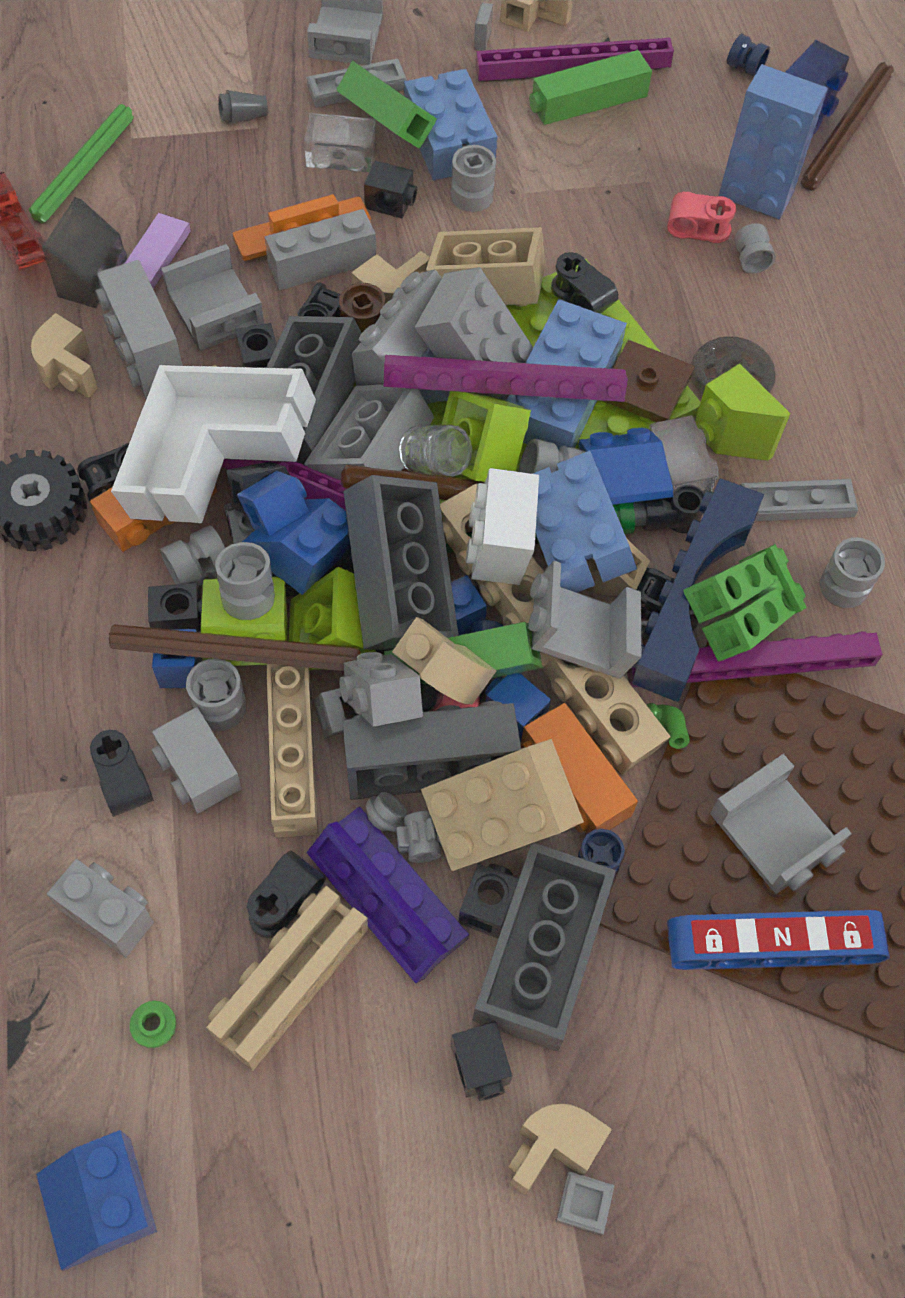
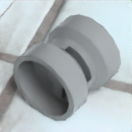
M757 223L744 226L734 237L737 251L740 253L739 258L742 268L748 273L765 271L772 266L776 259L773 247L769 244L770 238L767 228L762 224Z

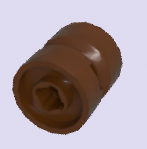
M370 283L349 285L339 296L340 317H353L361 333H363L368 327L374 325L381 315L380 310L386 304V297L383 291Z

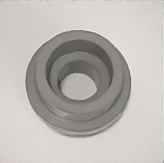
M381 792L378 796H372L366 802L368 819L377 829L396 832V827L403 826V818L407 814L406 809L392 794Z

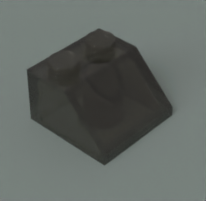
M74 197L42 247L57 296L95 309L99 305L95 290L101 288L97 273L123 265L127 260V253L124 250L121 235L82 199Z

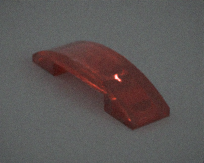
M1 171L0 242L18 270H23L52 259L53 256L40 232H36L20 205L16 192L4 171Z

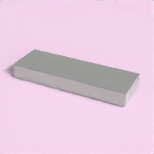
M398 59L361 66L396 91L404 90V81H407V78ZM347 69L307 77V87L316 108L350 101L336 91Z
M851 479L741 483V486L764 494L755 521L855 517L858 512Z

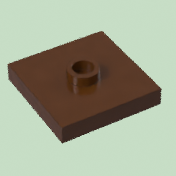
M628 339L612 368L624 369L626 371L628 381L625 402H604L666 427L693 375L695 366Z

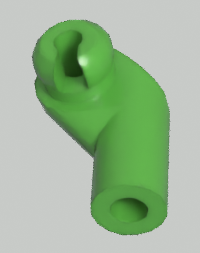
M646 704L671 736L668 739L670 746L676 749L686 747L690 739L682 711L670 705Z

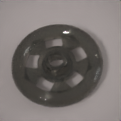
M734 336L719 337L706 342L696 351L691 361V365L695 366L692 380L701 394H703L706 384L729 371V367L733 368L738 364H741L750 374L760 377L759 383L770 393L775 383L776 370L771 357L762 347L748 339ZM727 351L729 355L718 359L715 354ZM746 354L749 357H751L755 362L752 365H750L741 356ZM715 368L716 377L707 378L705 369Z

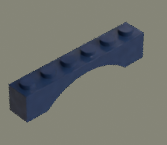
M722 478L719 479L714 492L706 490L698 511L704 515L701 522L693 520L685 540L691 543L688 551L680 549L672 568V572L678 574L674 582L666 580L658 600L659 603L664 604L660 613L652 612L645 628L644 634L650 637L646 646L641 644V658L632 666L636 669L632 682L633 685L679 703L699 652V647L692 632L689 602L683 590L694 585L712 563L727 553L745 545L762 503L763 493Z

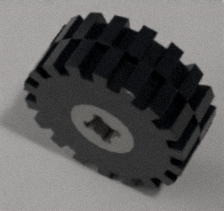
M26 450V457L19 458L17 453L9 456L12 462L7 465L1 460V540L5 543L9 540L11 546L19 550L22 544H24L27 551L35 552L36 545L42 544L45 551L53 549L51 542L58 540L60 545L67 542L68 540L65 535L67 532L75 535L79 531L76 521L84 523L86 518L84 509H87V501L78 474H76L71 463L66 464L64 457L58 454L53 460L51 452L42 450L41 456H36L34 450Z

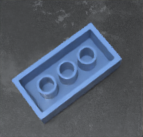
M761 64L745 94L719 196L727 197L734 203L780 219L794 193L828 88Z
M558 299L526 363L612 369L621 352L627 323ZM509 395L506 400L531 410L528 429L523 443L528 444L531 439H539L554 443L558 449L562 446L575 448L597 400L524 395Z

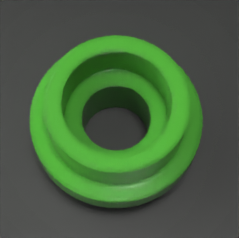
M149 1001L140 1005L130 1019L132 1037L139 1045L146 1048H158L165 1045L176 1031L177 1021L175 1014L167 1004L160 1001ZM149 1017H159L160 1025L156 1030H145V1022Z

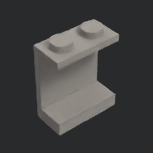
M321 0L322 7L317 24L309 23L307 30L309 58L346 63L354 61L362 65L371 64L383 18V0Z
M227 244L161 268L166 292L199 351L235 338V329L264 324L261 301L256 293L248 295L232 268L230 250Z
M553 561L543 574H538L535 577L531 586L530 596L534 598L533 612L528 625L529 630L532 631L531 649L620 679L641 658V592L626 587L611 604L604 603L560 587L561 563Z
M784 754L718 798L710 812V815L775 894L787 886L792 891L797 890L813 877L810 870L821 862L826 868L838 860L846 852L842 845L852 834L845 827L836 835H833L787 781L794 765Z

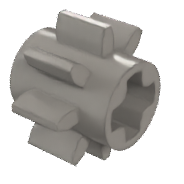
M419 811L406 815L404 817L405 826L396 827L399 853L408 852L409 861L414 863H424L439 859L441 857L440 848L443 847L430 812Z

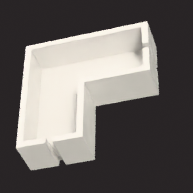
M159 365L111 490L130 519L162 521L164 515H166L169 521L202 523L224 459L296 462L305 436L302 427L308 426L316 401L303 370L290 368Z

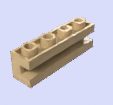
M267 664L271 821L274 826L275 837L318 835L310 671L308 667Z
M327 886L323 888L318 896L312 893L306 898L298 910L300 917L290 929L283 927L274 936L268 947L271 950L260 964L254 962L245 970L239 980L241 987L230 1000L227 997L220 1000L208 1017L211 1022L206 1028L212 1038L252 1071H254L368 931L367 917L354 907L349 910L341 904L340 896Z

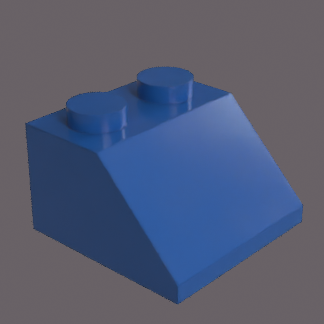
M633 428L629 429L627 434L614 436L612 433L598 432L591 434L589 439L579 440V449L591 452L612 505L673 497V486L663 443L649 429Z
M329 498L304 499L310 511L309 513L271 536L255 530L242 541L261 546L269 556L271 571L302 595L342 558V554L351 547L346 511Z
M121 1130L73 1148L36 1174L62 1271L157 1232L131 1139Z

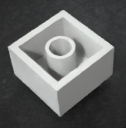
M489 468L485 484H477L475 502L471 504L469 526L473 527L472 539L468 540L466 563L473 564L471 579L520 585L534 552L539 475Z

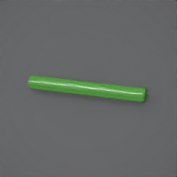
M119 104L30 206L29 212L33 220L45 223L132 122L134 116L129 106L126 107L123 104Z

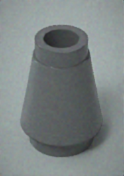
M227 90L226 93L219 94L218 96L221 121H229L230 125L267 116L268 105L265 95L259 96L257 94Z

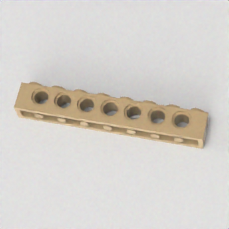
M477 484L440 504L445 543H448L454 551L460 568L467 575H472L473 564L466 563L468 540L472 539L466 533L473 531V527L469 526L471 504L475 502ZM531 557L520 585L476 580V582L479 584L483 599L490 606L494 605L503 616L505 626L521 622L529 624L534 606V598L530 596L531 586L535 577L538 574H543L544 571L535 559ZM513 593H522L529 601L521 602L513 596ZM540 652L543 667L540 669L551 680V687L561 701H567L576 713L575 717L587 733L594 737L600 745L601 752L613 768L616 767L621 775L658 751L671 737L624 675L619 679L578 664L577 666H570L565 664L560 658ZM585 687L597 689L601 698L596 699L589 696ZM610 719L621 721L626 728V732L614 729Z

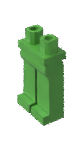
M776 544L741 559L738 564L683 590L699 624L731 611L719 620L711 622L702 628L718 662L752 649L791 616L807 608L803 601L806 595L801 585L793 580L787 568L788 559L784 550L777 548Z

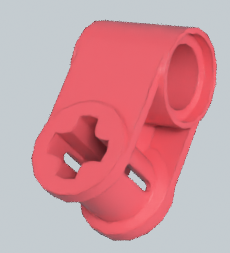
M692 192L677 193L671 203L667 225L668 231L677 238H690L712 243L724 242L731 235L730 220L734 218L736 205L731 199L723 196L715 197ZM721 206V207H722L721 215H717V214H718V209H719V207ZM716 224H719L718 233H715Z

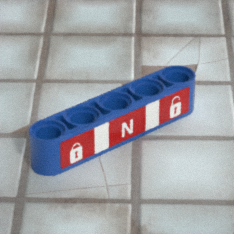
M876 910L686 915L674 917L667 921L672 968L680 970L864 965L883 962L890 958L883 916L880 911Z

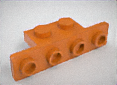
M334 194L268 212L269 222L233 232V240L242 259L247 261L267 255L265 236L364 209L370 223L371 217L360 197L338 202Z

